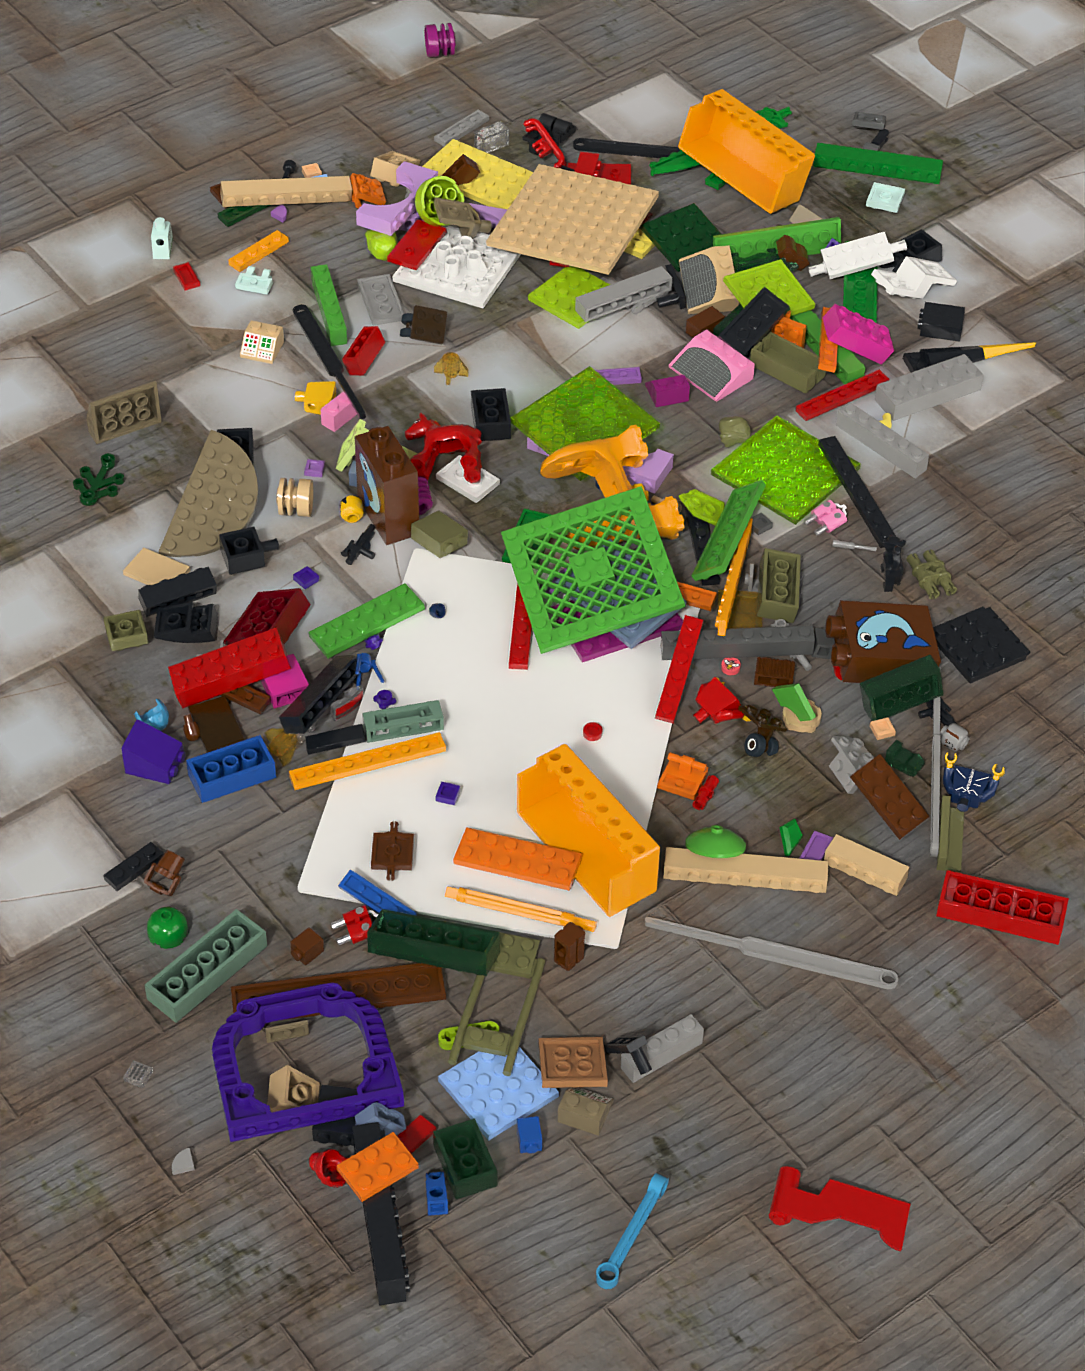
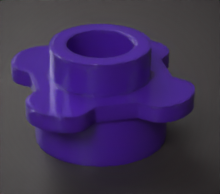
M381 690L373 697L374 702L379 704L380 709H386L390 705L396 704V699L392 697V693L389 690Z

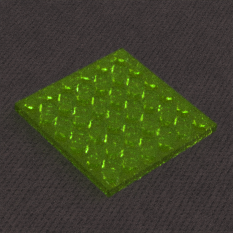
M590 366L510 417L511 423L549 455L571 443L616 437L631 425L640 427L642 439L660 428V423ZM583 472L572 474L579 481L589 476Z
M777 415L711 469L712 476L734 489L763 480L766 486L758 503L795 525L842 485L819 447V439ZM848 456L854 468L858 471L861 463Z

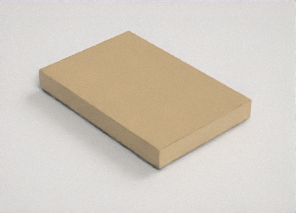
M143 547L123 570V575L146 585H153L161 580H169L179 574L189 573L190 566Z

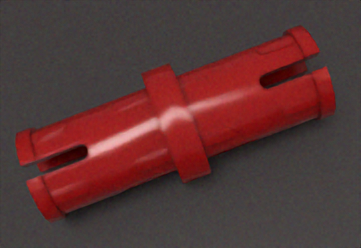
M709 775L704 785L698 789V795L692 803L695 809L703 810L708 800L713 797L714 789L719 783V779L716 776Z

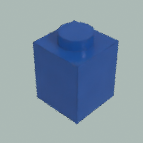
M539 1117L517 1119L520 1153L542 1151Z

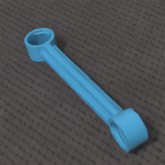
M655 1173L652 1177L646 1195L608 1262L600 1264L596 1270V1282L601 1288L612 1289L618 1284L619 1268L657 1200L661 1199L664 1195L669 1178ZM603 1271H611L616 1275L610 1281L600 1278V1274Z

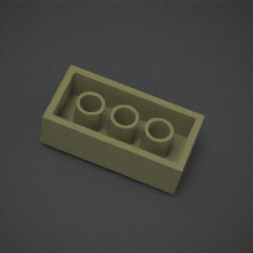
M764 549L759 564L757 617L773 620L783 619L786 622L794 623L799 609L801 555Z

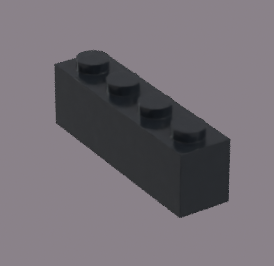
M209 566L197 568L193 572L182 573L175 578L164 579L159 583L143 586L141 589H138V599L146 617L157 614V608L189 603L214 595L217 591V584Z

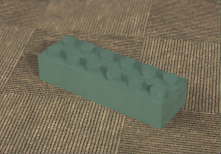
M236 909L145 984L147 1000L177 1023L267 947L266 931Z

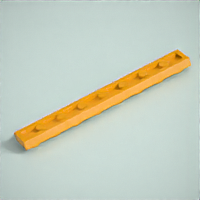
M440 732L290 770L289 777L294 790L445 752L446 745Z

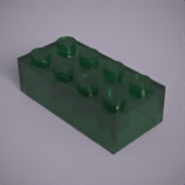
M931 655L919 658L860 683L863 707L871 721L891 717L943 696L940 668Z

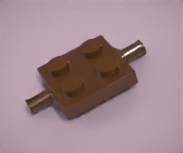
M394 821L390 823V831L373 833L371 870H387L386 879L390 881V875L391 881L395 880V871L397 870L412 871L414 834L398 832L399 823L396 821L395 827Z

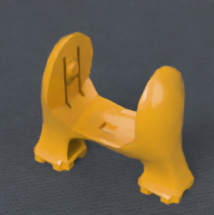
M631 425L616 437L571 443L556 450L541 463L540 474L545 478H560L577 472H583L595 477L606 498L631 490V485L623 466L641 467L643 465L642 460L648 457V447L646 442L642 441L640 427ZM673 496L665 497L658 504L649 505L660 537L670 540L677 539L679 536L678 532L684 529V519L682 514L678 512V503ZM621 515L619 520L625 522L628 517ZM604 520L601 525L608 527L610 522ZM634 520L630 524L635 525ZM615 525L612 530L619 532L621 526ZM586 526L584 532L590 533L593 528ZM627 529L624 534L631 536L633 531ZM597 531L595 536L601 538L604 532ZM569 532L566 537L572 539L575 534ZM609 535L606 540L611 539L613 541L615 537ZM580 536L577 541L584 543L586 538ZM591 541L588 546L595 548L597 542Z

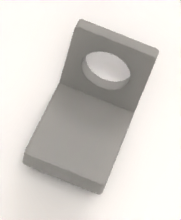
M750 564L749 573H745V584H748V594L758 595L756 586L759 583V579H753L754 564Z

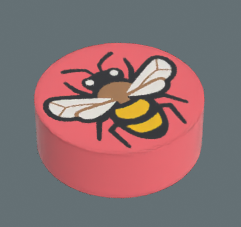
M736 658L723 659L721 664L722 672L726 675L738 674L741 665L740 661Z

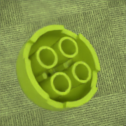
M436 176L424 181L417 189L415 208L420 218L427 224L441 227L447 226L439 222L433 203L435 197L464 202L463 192L460 191L453 179L446 176Z

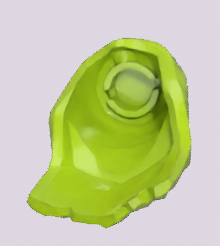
M371 229L365 232L368 250L377 259L387 260V256L398 244L396 232L392 236Z

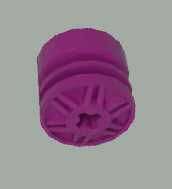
M441 23L440 31H437L435 24L425 25L424 36L428 58L438 57L440 49L444 56H447V49L450 56L454 55L456 40L452 24L447 23L445 30L444 24Z

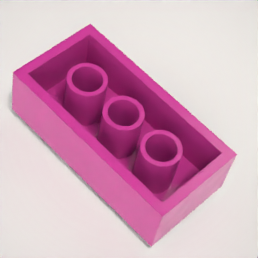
M834 304L822 317L827 338L835 344L881 365L894 352L889 329L884 325H879L873 320L864 318L859 313L849 311L846 307Z

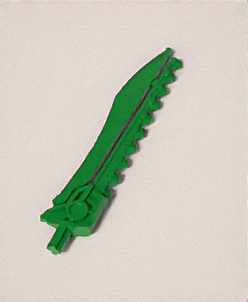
M765 107L763 110L756 111V113L777 128H784L788 126V123L783 118L791 115L792 111H790V107L779 111ZM680 149V152H672L669 157H661L658 162H651L649 164L651 168L650 175L654 176L655 174L684 170L700 165V163Z

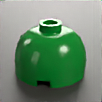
M161 907L155 910L147 921V935L153 945L154 943L160 945V948L163 949L181 945L183 939L189 934L186 917L174 907Z

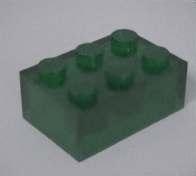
M475 1118L433 1131V1146L455 1200L498 1186V1172Z

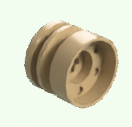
M286 478L280 479L276 497L279 515H285L287 507L288 516H292L294 508H296L298 516L311 517L313 508L312 479H299L297 487H295L294 478L289 479L288 486Z

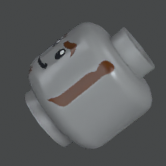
M952 723L949 726L945 725L940 731L942 736L941 744L953 752L962 751L970 740L968 731L956 723Z

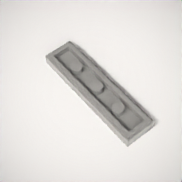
M478 109L434 136V141L445 147L452 139L459 140L488 122L489 115Z

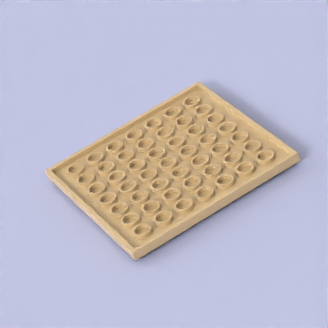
M539 164L486 240V244L490 247L609 275L659 197V191Z

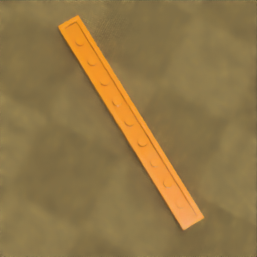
M751 518L732 556L729 574L727 575L721 598V605H719L715 627H718L717 635L725 636L751 537L753 523Z

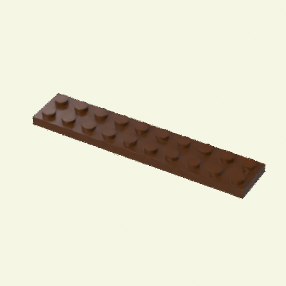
M440 961L231 986L233 1013L237 1012L238 1003L246 999L327 983L339 984L342 990L353 992L356 997L365 998L376 1008L446 1000ZM314 1013V1014H309V1015H304V1016H299V1017H294V1018H289V1019L303 1018V1017H311V1016H319V1015H321V1014H320V1013Z

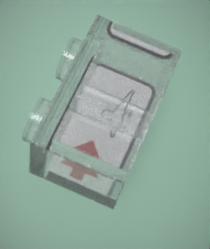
M501 121L474 131V147L476 149L489 153L509 145V128Z

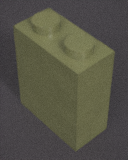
M438 510L411 524V539L437 557L442 558L467 545L468 530Z

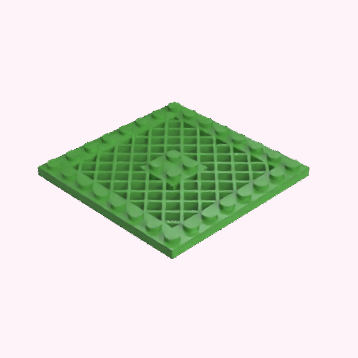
M642 486L501 532L541 654L685 607V602ZM621 515L628 517L625 522L619 520ZM604 520L610 522L608 527L601 525ZM632 520H634L635 525L630 524ZM615 525L621 526L619 532L612 530ZM586 526L593 528L590 533L584 532ZM627 529L633 531L631 536L624 534ZM597 531L604 532L601 538L595 536ZM568 532L575 534L572 539L566 537ZM638 533H639V536H640V539H641V540L636 539V536L638 535ZM609 535L615 537L613 542L606 540ZM580 536L586 538L584 543L577 541ZM551 538L557 540L554 545L548 543ZM620 539L627 541L624 546L618 544ZM591 541L597 542L595 548L588 546ZM562 542L568 544L566 549L560 547ZM632 543L638 545L636 551L629 549ZM533 544L539 545L537 551L530 549ZM603 545L609 547L607 552L605 551V548L602 547ZM574 546L580 548L577 554L571 552ZM544 548L551 550L548 555L542 553ZM643 548L645 550L646 555L641 553ZM614 549L621 551L618 557L612 555ZM556 552L562 554L560 559L553 557ZM528 554L533 555L531 560H529ZM625 554L632 556L630 561L623 559ZM567 556L570 557V558H569L570 564L567 563V562H564V561L566 560ZM538 558L544 560L542 565L536 563ZM637 558L644 560L641 565L635 564ZM609 560L614 561L612 567L610 565ZM550 562L556 564L553 570L547 568ZM648 563H650L651 569L646 568ZM619 564L626 566L623 571L617 569ZM561 567L567 569L565 574L558 572ZM532 568L538 570L536 575H534ZM631 568L637 570L635 576L628 574ZM572 571L574 573L575 578L570 577ZM543 572L549 574L547 580L540 578ZM642 573L649 575L647 580L640 578ZM614 574L617 575V576H620L619 579L617 580V582L614 581V580H615ZM554 577L561 579L558 584L552 582ZM654 577L657 584L652 583ZM624 579L631 581L629 586L622 584ZM566 581L572 583L569 589L563 587ZM538 583L543 585L541 589H539ZM636 583L643 585L640 591L634 589ZM607 584L613 586L611 592L604 590ZM577 586L579 588V591H582L581 593L575 591ZM548 587L555 589L551 595L545 593ZM648 588L654 589L652 595L645 593ZM618 589L625 591L623 596L616 595ZM589 590L595 592L593 598L586 596ZM559 592L566 594L563 599L557 597ZM630 593L636 595L634 601L627 599ZM600 595L607 597L604 602L598 600ZM571 596L578 598L574 604L568 602ZM543 598L548 599L546 604H544ZM612 599L618 601L616 607L609 605ZM582 601L589 603L586 608L580 606ZM553 602L560 604L557 609L551 608ZM594 605L601 607L598 613L591 611ZM564 607L571 608L568 614L562 612ZM576 611L583 613L580 619L573 617ZM548 613L553 614L551 619H549ZM558 617L565 619L562 624L555 622Z

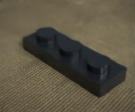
M150 842L103 875L104 880L116 891H119L150 869L154 862L158 863L164 853Z

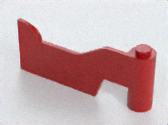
M789 1166L779 1169L769 1212V1218L774 1224L782 1226L790 1223L792 1218L810 1224L843 1219L878 1230L884 1243L901 1252L910 1203L832 1179L827 1182L820 1194L816 1195L798 1189L801 1178L799 1170Z

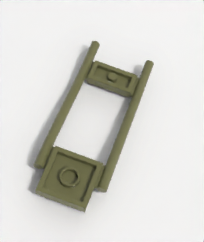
M499 933L495 950L485 948L448 1059L449 1064L456 1065L461 1046H464L465 1049L504 1057L507 1055L503 1075H511L521 1037L545 965L544 959H536L540 940ZM487 969L529 979L532 977L513 1036L472 1026L467 1027Z

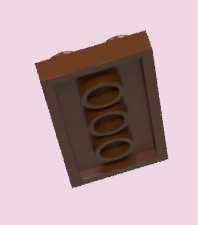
M881 754L850 776L899 840L930 817Z

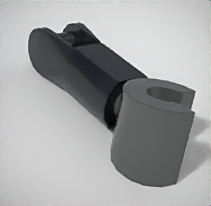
M887 129L880 130L871 143L866 142L863 149L879 151L888 141L889 131Z

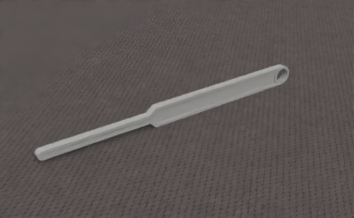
M941 667L938 668L933 682L930 857H937L939 850Z
M653 917L645 918V926L738 948L744 955L884 989H893L898 983V975L891 970L750 936L740 939ZM890 976L894 978L895 982L885 983L882 978Z

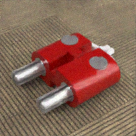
M366 905L342 914V919L331 923L333 929L346 925L349 934L337 938L338 945L349 941L355 944L376 936L375 929L379 926V920L382 918L380 914H376L373 910H367ZM369 913L378 917L375 926H373Z

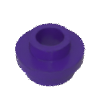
M378 634L365 639V647L371 650L380 647L383 641L382 637H379Z

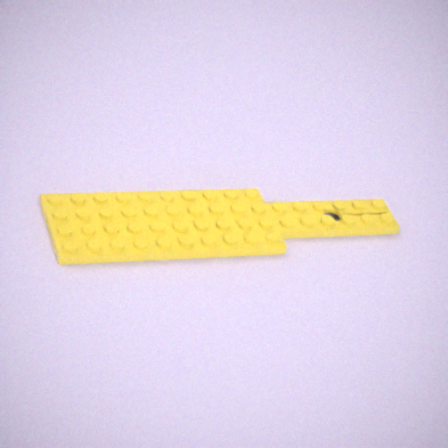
M452 139L422 166L438 171V176H441L462 154L466 155L477 163L480 173L470 183L457 185L460 191L463 192L465 197L481 204L507 210L533 174L532 171L455 139ZM638 228L624 252L643 259L655 245Z

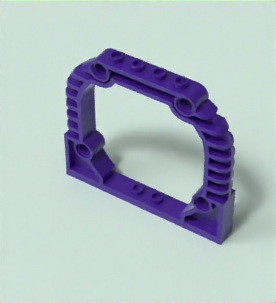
M337 983L319 984L243 1000L238 1003L237 1012L230 1015L226 1023L220 1026L213 1040L212 1055L230 1142L354 1117L375 1102L384 1105L388 1109L404 1106L402 1085L381 1015L368 1000L356 997L353 992L342 990L341 986ZM314 1013H320L329 1018L346 1016L354 1021L363 1034L369 1056L362 1064L364 1079L357 1087V1095L271 1112L269 1105L255 1099L253 1086L249 1083H242L235 1056L236 1047L243 1036L259 1032L266 1023Z

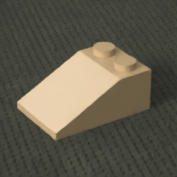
M390 151L374 157L370 176L375 177L380 182L387 181L390 182V185L398 187L401 184H398L396 181V169L404 161L419 166L421 160Z

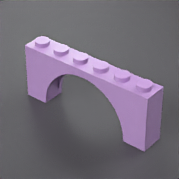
M404 161L396 169V181L412 192L410 196L403 201L390 205L364 203L356 211L357 225L392 236L406 222L407 218L415 212V195L419 186L427 179L438 176V171Z

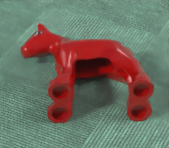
M420 413V418L404 433L407 440L424 438L423 451L410 458L418 471V477H424L429 480L434 462L440 453L465 452L460 460L464 469V478L471 483L478 482L481 479L480 470L482 468L481 452L477 448L482 443L481 431L466 424L441 426L437 421L428 420L424 414Z

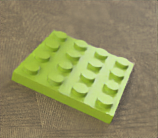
M781 259L724 276L723 282L743 308L763 287L790 306L791 316L815 308V302Z
M569 266L563 268L528 294V300L580 329L587 322L575 311L576 297L610 284L582 268Z

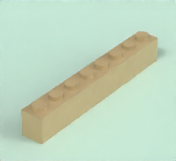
M349 176L221 181L220 195L223 207L351 201L352 186Z
M666 847L663 879L826 893L828 861L741 854L731 858H711L695 854L689 849Z

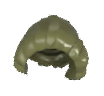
M733 416L722 418L719 421L721 442L724 443L725 447L729 448L737 443H745L749 440L751 431L749 424L744 418Z

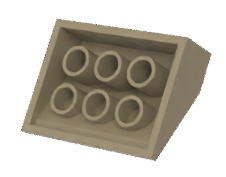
M156 381L89 403L86 418L88 432L96 444L162 422Z

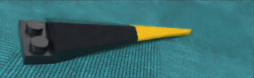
M1036 343L920 349V352L904 353L902 359L910 373L963 354L974 363L994 356L1033 348Z

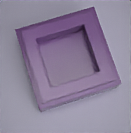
M307 459L304 476L322 478L325 461Z

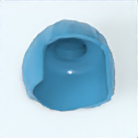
M156 699L158 705L144 715H139L137 711L134 713L136 720H141L159 731L166 728L169 722L168 710L160 699Z

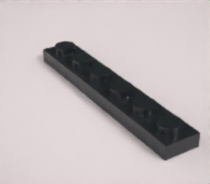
M685 507L696 563H698L710 538L708 523L692 516ZM715 574L708 579H701V586L719 585V575Z

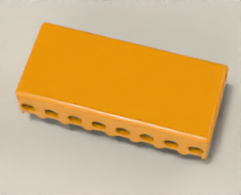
M723 89L705 95L701 103L690 107L678 144L679 149L770 214L800 200L815 158V154Z
M562 744L537 757L534 766L517 774V813L546 846L582 854V860L575 879L608 917L619 913L657 891L660 846L567 744Z

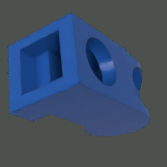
M444 1172L426 1173L428 1216L448 1214Z

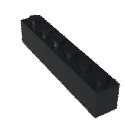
M335 656L279 716L285 734H305L357 677L355 673L357 664L355 656Z

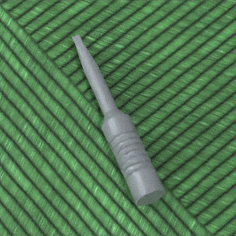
M833 540L832 546L852 550L857 548L876 551L877 547L856 545L853 542Z

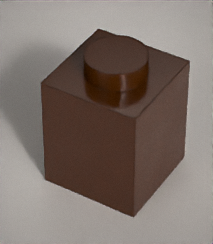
M309 927L290 941L292 957L296 961H301L305 966L324 952L323 938Z

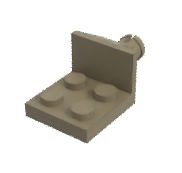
M435 197L433 203L439 222L445 225L458 226L461 237L469 236L474 239L478 232L490 233L491 221L481 220L478 213L469 203Z

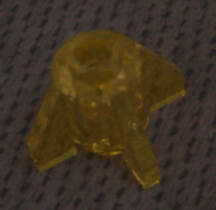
M449 352L444 354L435 364L434 373H444L446 385H450L451 378L457 377L458 373L459 376L468 377V368L458 354Z
M268 729L264 732L268 741H270L267 748L273 755L280 756L278 759L282 766H286L291 762L298 742L296 734H285L284 729Z

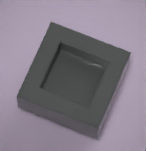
M759 513L751 518L753 519L752 530L757 535L772 528L773 523L763 513Z

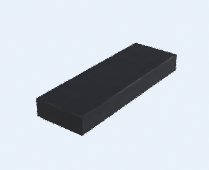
M358 724L305 736L307 753L310 755L365 742L363 725Z

